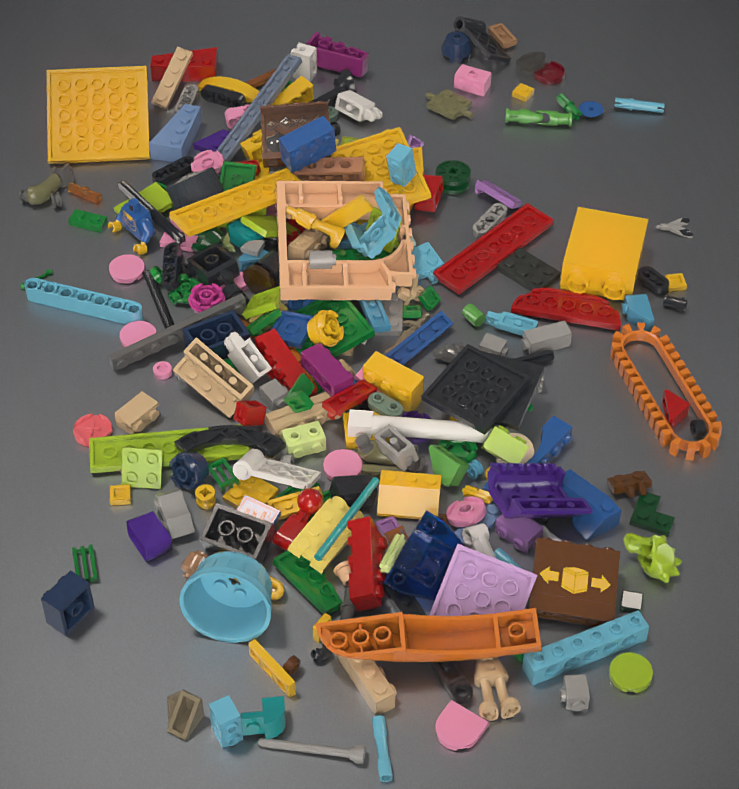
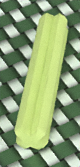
M395 534L379 564L380 572L389 573L405 543L404 534Z

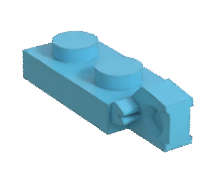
M488 311L486 315V324L523 336V331L534 329L538 326V321L505 311L503 313Z

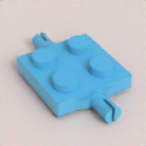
M429 242L413 247L411 254L415 256V263L412 267L416 268V274L419 275L418 280L428 278L431 284L434 285V282L436 284L438 279L433 275V272L444 265V262Z

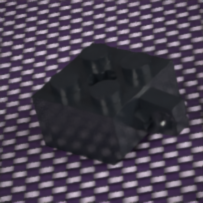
M217 243L187 259L191 276L202 283L203 286H212V283L219 287L235 284L234 278L240 275L235 257Z

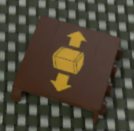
M549 537L537 538L534 544L535 555L532 572L537 575V578L530 593L527 609L536 608L537 618L591 627L614 620L620 551H616L611 547L598 548L591 544H573V542L568 540L555 541Z

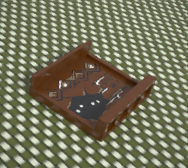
M328 101L260 106L263 167L286 166L281 160L278 138L322 116L329 122Z

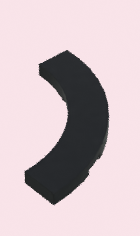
M241 425L208 427L207 430L191 432L174 442L175 447L181 452H197L216 445L233 444L260 450L270 458L286 448V443L268 432L263 433L254 430L253 427Z

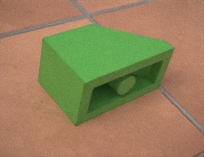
M430 445L428 449L434 475H442L441 484L446 487L459 486L470 465L441 445Z

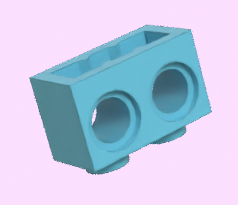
M398 143L386 158L391 182L405 187L416 175L413 149Z
M228 695L208 704L211 728L222 749L227 746H234L240 740H243L241 716L230 696Z

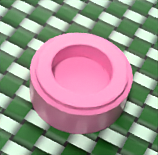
M165 361L156 363L153 367L154 376L160 380L171 377V364Z

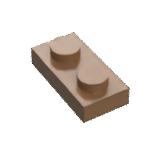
M502 22L488 27V33L503 49L517 45V38Z

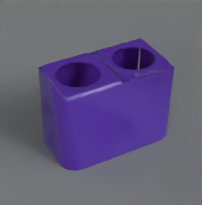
M153 511L126 521L128 536L146 562L173 550L170 534Z

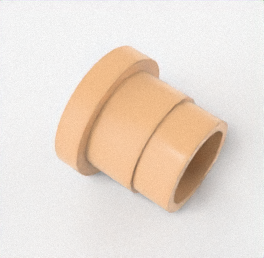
M347 560L341 562L333 569L334 574L340 578L344 586H349V574L352 573Z

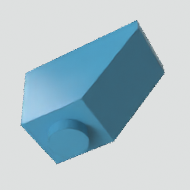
M647 294L626 295L624 303L621 304V312L625 314L626 321L636 327L638 322L645 323L644 331L651 332L655 320Z

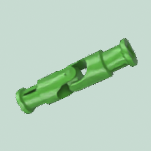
M506 108L505 123L509 121L519 122V124L534 122L537 125L557 126L561 124L571 127L572 112L559 113L558 111L548 110L533 112L528 109L509 110V108ZM542 113L549 114V121L545 123L542 122Z

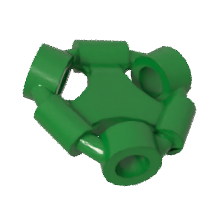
M181 274L180 285L174 291L169 292V300L174 305L178 303L189 304L188 299L191 289L200 284V282L195 278H189L187 274Z
M441 440L438 444L447 450L450 444L453 445L450 452L466 463H471L477 457L476 451H478L476 442ZM465 444L466 450H467L468 452H466V451L463 449L462 445Z

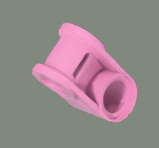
M250 105L228 108L225 111L224 115L229 129H233Z

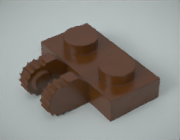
M635 471L630 474L615 475L614 477L607 478V486L613 494L625 492L631 498L635 496L634 490H637L640 495H646V488L652 487V480L645 471Z

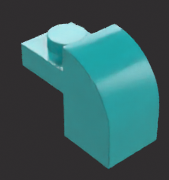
M284 696L262 698L263 711L240 713L242 735L265 733L266 740L281 734L286 726Z

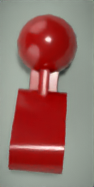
M306 488L300 492L297 498V504L300 509L298 514H292L279 528L273 537V544L288 551L289 545L308 524L310 515L316 513L322 507L323 498L318 490Z

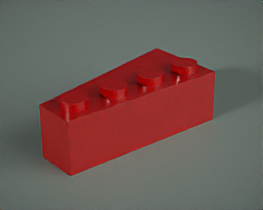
M217 47L191 50L193 56L180 82H201L203 79L216 77L218 69ZM174 53L152 56L150 64L152 81L162 80Z
M275 328L255 338L256 348L272 368L267 373L271 380L276 379L290 391L300 374L304 373L310 379ZM312 380L311 382L315 385V388L309 395V398L316 396L318 391L317 385Z
M371 516L347 521V528L351 530V536L348 537V545L351 546L352 555L348 556V563L352 572L349 574V598L357 611L381 607L382 597H384L383 581H385V572H380L379 564L385 555V549L388 548L387 540L381 535Z

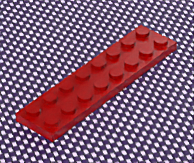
M527 203L435 270L433 275L439 282L460 295L494 270L498 263L518 248H523L551 227L554 219Z

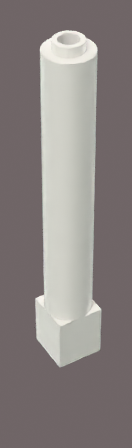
M352 409L349 411L348 437H358L366 434L371 438L372 435H376L390 424L404 437L484 443L492 430L490 428L484 435L460 421L373 415V411Z

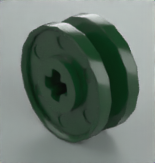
M449 160L440 163L436 167L435 176L443 177V193L456 195L469 189L471 169L467 164L457 160Z

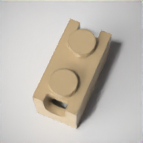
M141 391L114 413L116 426L127 434L141 432L148 424L160 416V412L156 410L159 403Z

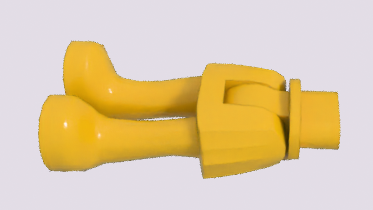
M289 205L286 209V213L292 215L291 219L295 218L300 226L307 230L312 228L330 236V247L333 249L337 248L345 233V229L322 222L317 219L316 214L303 208L297 207L295 209Z

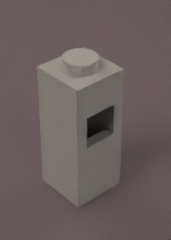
M565 321L523 331L521 346L528 355L571 346L572 332Z

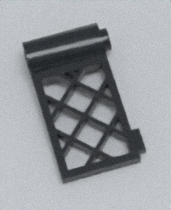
M461 16L455 19L453 25L455 31L465 33L488 59L507 63L511 61V57L486 32V24L483 21Z

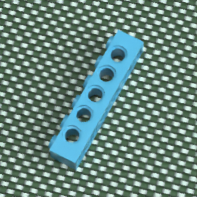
M639 610L544 646L542 651L524 654L522 669L533 686L645 642L648 636L649 625Z

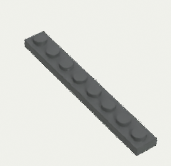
M241 293L108 355L112 369L116 371L125 368L135 361L142 360L152 353L159 352L169 345L176 344L184 339L183 329L232 310L236 314L242 313L246 308L245 297Z

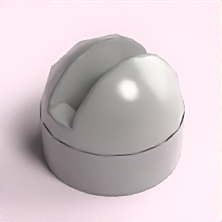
M293 454L283 455L279 462L294 465Z

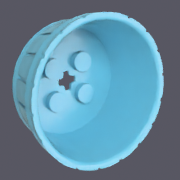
M225 551L210 555L199 564L197 570L188 578L181 590L179 604L182 614L193 628L214 640L226 641L228 643L247 642L260 636L270 623L272 613V583L270 576L258 561L245 554ZM229 578H236L241 583H236L234 585L231 583L232 581Z

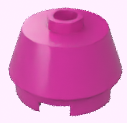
M200 283L191 289L188 302L195 314H198L224 302L225 295L222 289L212 283V286H203Z

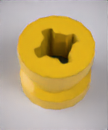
M204 484L196 489L195 496L198 508L202 510L213 508L216 504L214 487Z

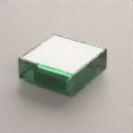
M623 590L620 611L633 613L639 610L641 613L644 593Z

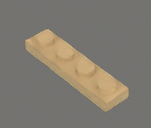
M177 47L151 101L153 105L168 109L193 56L191 51Z

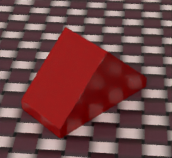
M664 390L662 397L663 412L673 430L688 416L690 403L673 392Z

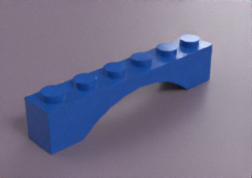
M553 415L542 426L541 444L538 451L526 463H549L553 457H557L561 449L565 445L568 446L572 441L573 427ZM488 482L483 486L485 491H489Z

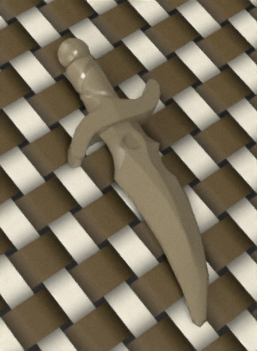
M425 312L417 321H403L402 325L409 326L410 328L403 331L398 340L386 349L384 353L390 352L419 329L429 319L430 314Z

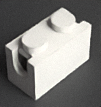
M298 43L297 49L293 48L291 55L301 57L302 63L293 74V78L298 79L302 75L311 82L317 74L316 47Z

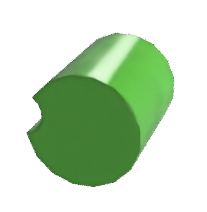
M472 303L466 305L462 311V315L475 327L481 326L486 320V315Z

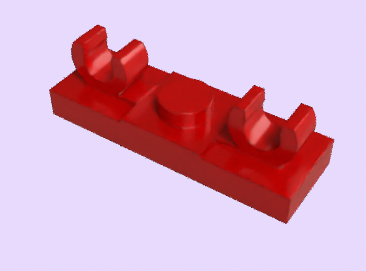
M362 379L322 401V408L328 411V418L335 420V416H342L344 411L358 404L362 405L364 400L368 401V397L372 393L377 392V388Z

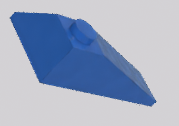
M571 469L567 470L561 485L562 489L569 498H584L593 510L592 514L571 517L572 525L579 535L588 542L618 526L621 509L608 495Z

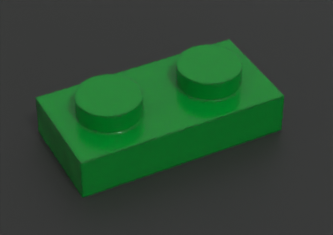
M75 209L68 219V223L71 226L101 233L108 222L107 216Z
M279 309L266 312L249 324L246 329L250 336L256 337L264 331L263 328L267 325L275 324L277 318L282 314Z

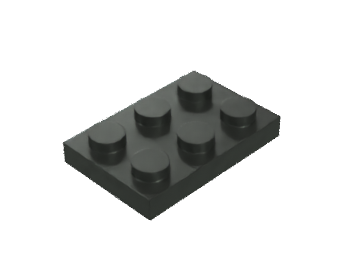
M518 248L496 266L497 271L529 291L536 288H548L561 275L560 271L522 248Z

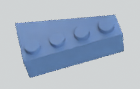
M183 105L149 142L150 159L174 162L187 155L202 123L201 106Z

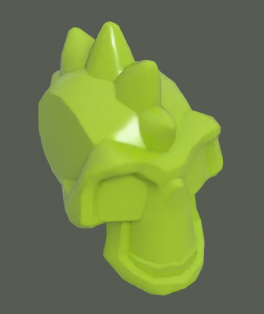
M627 533L625 535L624 544L626 549L630 553L638 554L637 559L648 576L668 583L670 576L680 575L676 566L682 564V560L674 555L676 549L667 544L665 535H652L651 537L638 536L634 533Z

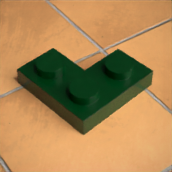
M646 492V495L639 496L629 525L669 537L675 517L657 512L661 496Z

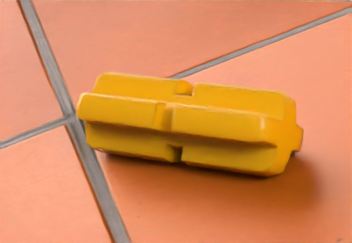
M466 485L462 489L463 496L478 497L486 504H490L493 501L489 491Z

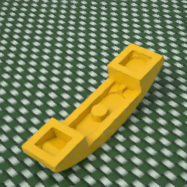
M209 77L203 79L198 85V92L205 85L209 84L241 93L245 96L247 103H252L260 92L247 83L228 77Z

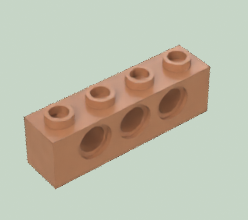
M364 157L322 158L293 174L301 181H364L366 165Z

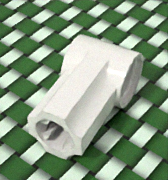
M481 523L463 529L462 537L465 544H469L471 549L496 558L488 541L490 535L485 524Z

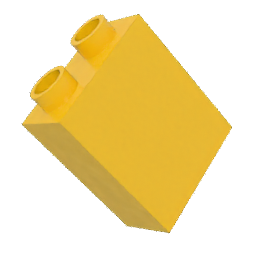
M578 207L563 260L560 289L579 294L586 293L607 297L611 300H624L626 295H633L644 248L648 219Z

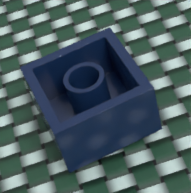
M71 570L65 576H62L41 598L46 623L65 636L94 608L90 583Z

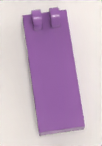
M486 179L483 182L478 180L475 185L476 194L485 192L511 209L520 208L522 204L521 200Z

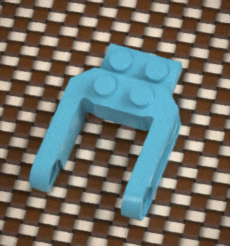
M378 187L374 194L382 215L365 233L355 222L344 227L352 247L357 249L359 253L362 252L365 257L368 256L371 259L380 254L383 247L393 240L402 219L392 197L381 187Z

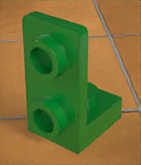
M304 373L300 374L284 398V401L295 413L311 409L314 403L309 398V395L315 388V385Z

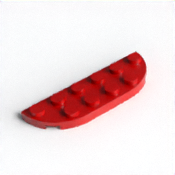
M554 288L532 289L530 293L518 296L511 307V313L618 331H620L621 318L617 309L614 310L607 300L591 294H579Z

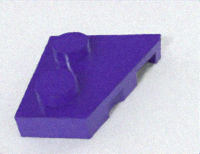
M222 129L194 142L193 148L201 152L206 150L216 152L230 131Z

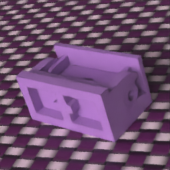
M501 514L496 519L495 532L499 537L510 542L516 549L527 554L528 548L531 549L534 546L536 539L542 538L543 527L531 518L510 519L505 518Z

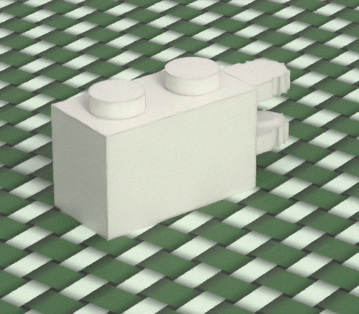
M351 90L338 93L335 109L359 122L364 120L373 122L376 119L382 118V112L374 107V102Z
M231 332L229 337H226L223 341L230 352L227 356L241 375L251 384L258 381L272 369L250 338L244 341L238 333Z

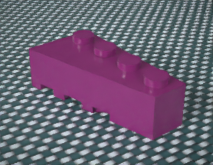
M315 32L306 43V45L316 47L318 67L338 71L339 73L349 69L350 73L355 77H363L368 70L369 53L353 46L348 48L343 42H333L331 37H321V33Z

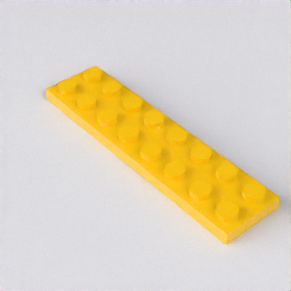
M285 168L169 212V218L188 237L276 204L277 181L301 180Z

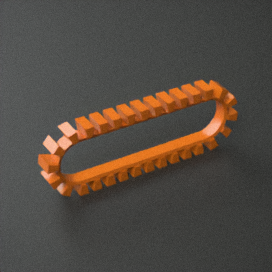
M638 322L635 331H632L629 324L622 326L621 333L616 331L613 335L610 357L614 359V365L616 369H619L620 376L624 377L623 381L626 386L629 385L628 389L631 394H634V400L636 403L639 402L638 406L641 411H644L643 415L646 420H649L651 429L654 428V434L657 438L659 437L661 446L670 444L669 453L675 457L679 449L687 451L685 460H693L695 451H699L702 459L708 457L711 449L716 451L719 445L722 424L721 421L716 422L717 414L714 410L711 411V404L706 402L707 398L704 393L701 394L699 385H695L696 380L694 377H690L691 372L688 368H685L686 364L684 361L680 360V355L675 351L673 343H670L668 335L659 338L661 329L656 326L652 328L651 332L644 331L645 323ZM645 341L656 348L698 419L704 421L707 436L704 439L686 441L674 433L626 353L624 346L627 343Z

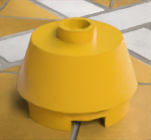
M321 310L309 320L307 332L310 340L315 345L321 343L323 346L333 347L339 340L343 339L344 329L343 326H339L337 320L339 316L336 312Z

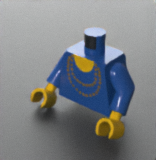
M133 198L123 205L116 217L117 220L109 222L108 228L114 227L112 232H118L122 229V223L127 230L141 241V244H135L133 247V251L138 252V255L147 253L146 243H149L150 238L156 234L150 212L139 203L138 199Z

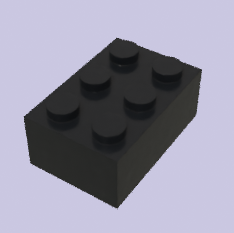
M216 503L199 540L206 549L215 552L231 551L242 553L262 564L276 530L271 522Z

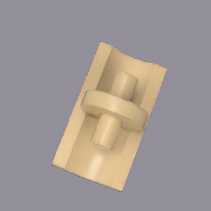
M416 274V279L412 280V286H400L396 293L397 298L404 300L403 305H409L412 299L420 301L418 296L425 289L418 285V274Z

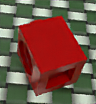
M256 400L237 401L234 420L243 426L263 425L267 407Z

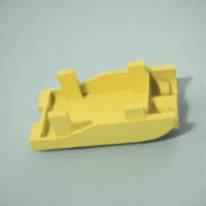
M334 496L332 499L329 498L288 547L289 552L298 558L303 556L311 562L310 566L321 574L347 545L348 537L351 536V530L346 527L321 561H317L314 558L316 552L350 509L345 500L338 496ZM358 510L352 520L363 518V513Z

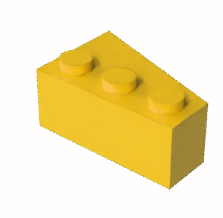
M301 75L277 96L272 105L309 103L314 100V86Z
M377 351L363 365V378L375 386L381 393L399 402L405 412L414 411L422 402L421 395L424 389V376Z

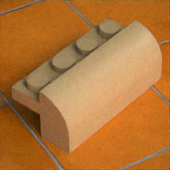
M195 338L183 351L185 356L175 366L173 372L231 420L235 414L237 401H249L254 394L255 387L199 339Z

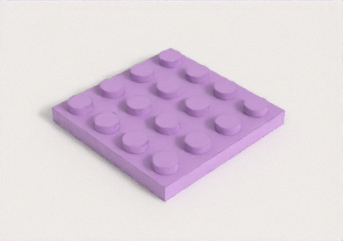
M457 544L429 616H466L524 610L537 575Z

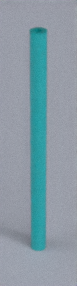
M377 477L372 478L316 552L314 558L317 561L323 559L347 527V521L352 520L380 481Z

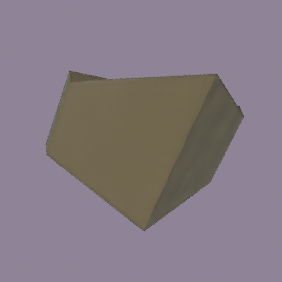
M183 689L167 697V731L187 740L203 718L204 709L202 698Z

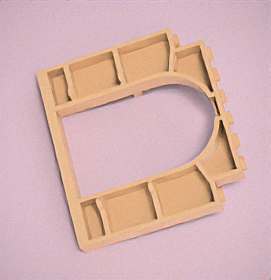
M277 181L280 300H391L392 293H395V286H412V280L416 279V268L412 267L415 263V256L411 254L413 252V241H410L412 238V228L408 227L411 217L407 215V212H409V202H406L405 194H389L402 217V223L397 236L400 240V245L392 254L378 260H336V265H332V269H309V260H287L286 218L291 219L292 215L286 213L287 207L290 205L295 209L297 207L303 208L316 214L317 219H322L362 194L373 207L380 209L375 200L374 191L378 187L383 188V182ZM371 211L358 219L369 220Z

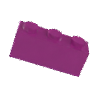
M321 343L301 352V366L330 397L353 385L354 378L351 372L347 371L338 359L336 360Z

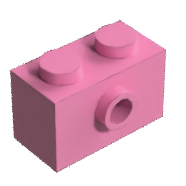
M462 64L454 75V88L484 96L491 86L492 73Z

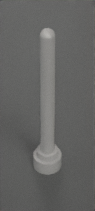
M265 738L258 740V745L265 748L347 757L358 764H364L366 746L356 745L349 749L275 739L265 740Z

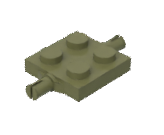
M445 89L436 95L429 91L425 94V98L430 99L427 102V108L451 120L459 116H466L472 119L474 113L468 110L472 107V101L451 90Z

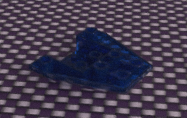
M426 510L404 544L383 583L401 594L435 601L457 544L465 545L445 521Z

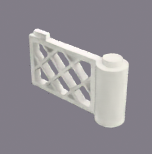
M257 449L249 450L233 466V473L240 480H246L254 476L303 490L311 488L321 477L320 471L264 458L263 453Z

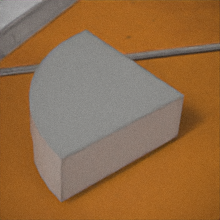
M249 241L241 247V252L258 257L265 246V241Z

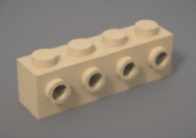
M312 228L310 230L306 229L288 245L287 259L308 260L309 251H323L330 245V236Z
M335 654L375 716L395 708L397 691L392 683L389 684L386 680L382 667H378L374 660L351 659Z

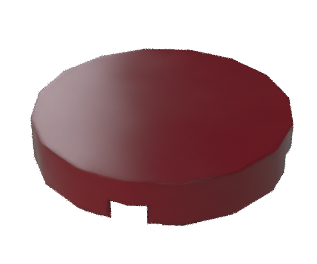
M543 61L534 67L533 76L539 83L556 85L564 80L565 68L555 61H550V63Z

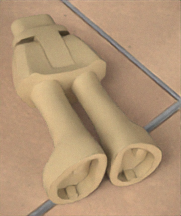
M498 657L477 659L475 665V685L481 688L483 702L479 705L478 711L481 718L489 721L497 720L499 716L498 706L494 701L491 687H496L500 713L503 719L516 715L521 709L517 698L509 697L506 683L508 682L509 675Z

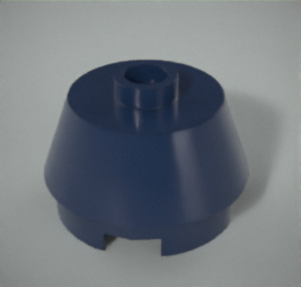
M459 31L447 34L441 46L442 55L449 58L450 62H463L464 58H469L472 52V45L467 35Z
M197 452L178 453L169 463L173 471L171 479L180 489L196 490L209 474V466L206 459Z

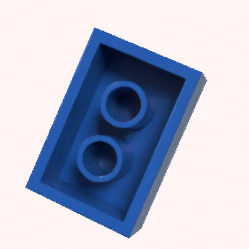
M324 116L278 138L281 160L291 173L300 171L304 167L316 163L318 160L336 151L334 128Z

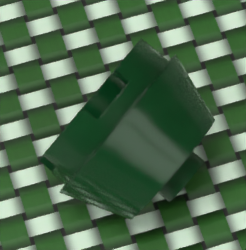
M218 227L211 228L198 234L197 244L193 243L191 249L199 253L215 243L223 247L225 236Z

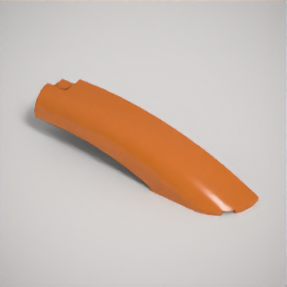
M536 608L466 616H425L397 612L316 623V629L322 643L333 653L351 659L390 662H445L485 659L542 651Z

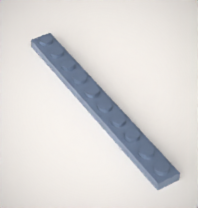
M287 54L217 149L223 155L224 161L230 162L241 147L240 143L247 139L261 120L260 106L272 105L301 65V57Z

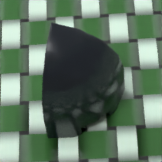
M349 69L341 71L342 74L337 79H334V87L342 86L347 91L351 90L356 93L355 82Z

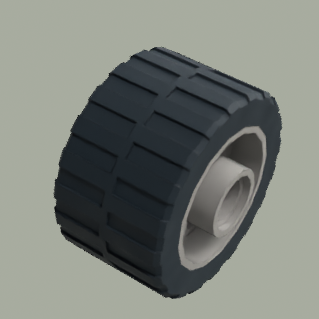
M214 167L190 173L180 178L176 183L166 187L175 210L224 192Z

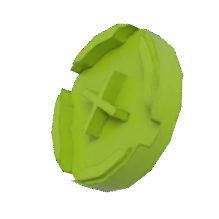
M632 652L622 653L611 661L609 668L610 681L619 690L627 693L628 691L639 693L646 690L651 684L653 676L652 665L640 654Z

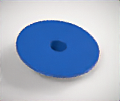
M586 101L580 104L579 110L584 116L597 117L603 113V106L595 101Z

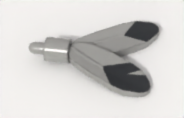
M679 218L669 224L661 223L656 225V228L660 230H669L685 238L693 237V233L690 230L683 228L689 224V218Z

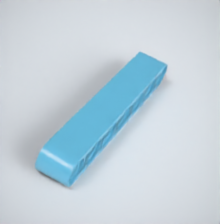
M29 278L24 283L27 299L34 303L126 325L134 321L144 320L142 306L136 301L38 278Z

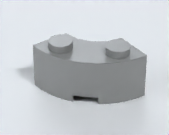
M177 487L155 494L156 500H153L156 512L160 511L163 519L162 525L172 539L195 532L191 514L180 488Z

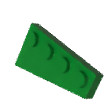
M289 551L273 558V565L322 614L326 613L329 615L340 609L342 600L331 582L327 581L324 571L321 574L310 566L311 562L303 556L298 558Z

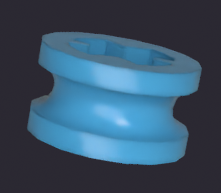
M473 459L471 463H467L470 465L467 474L472 479H477L478 476L484 474V468L478 460Z

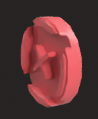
M87 414L76 421L73 429L74 438L79 444L90 447L89 438L112 436V423L109 418L102 414Z

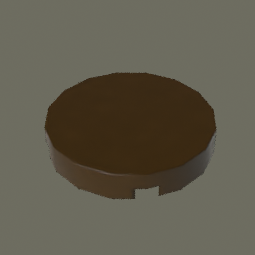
M251 265L243 272L244 282L254 294L276 287L275 280L271 279L268 276L270 273L261 266Z

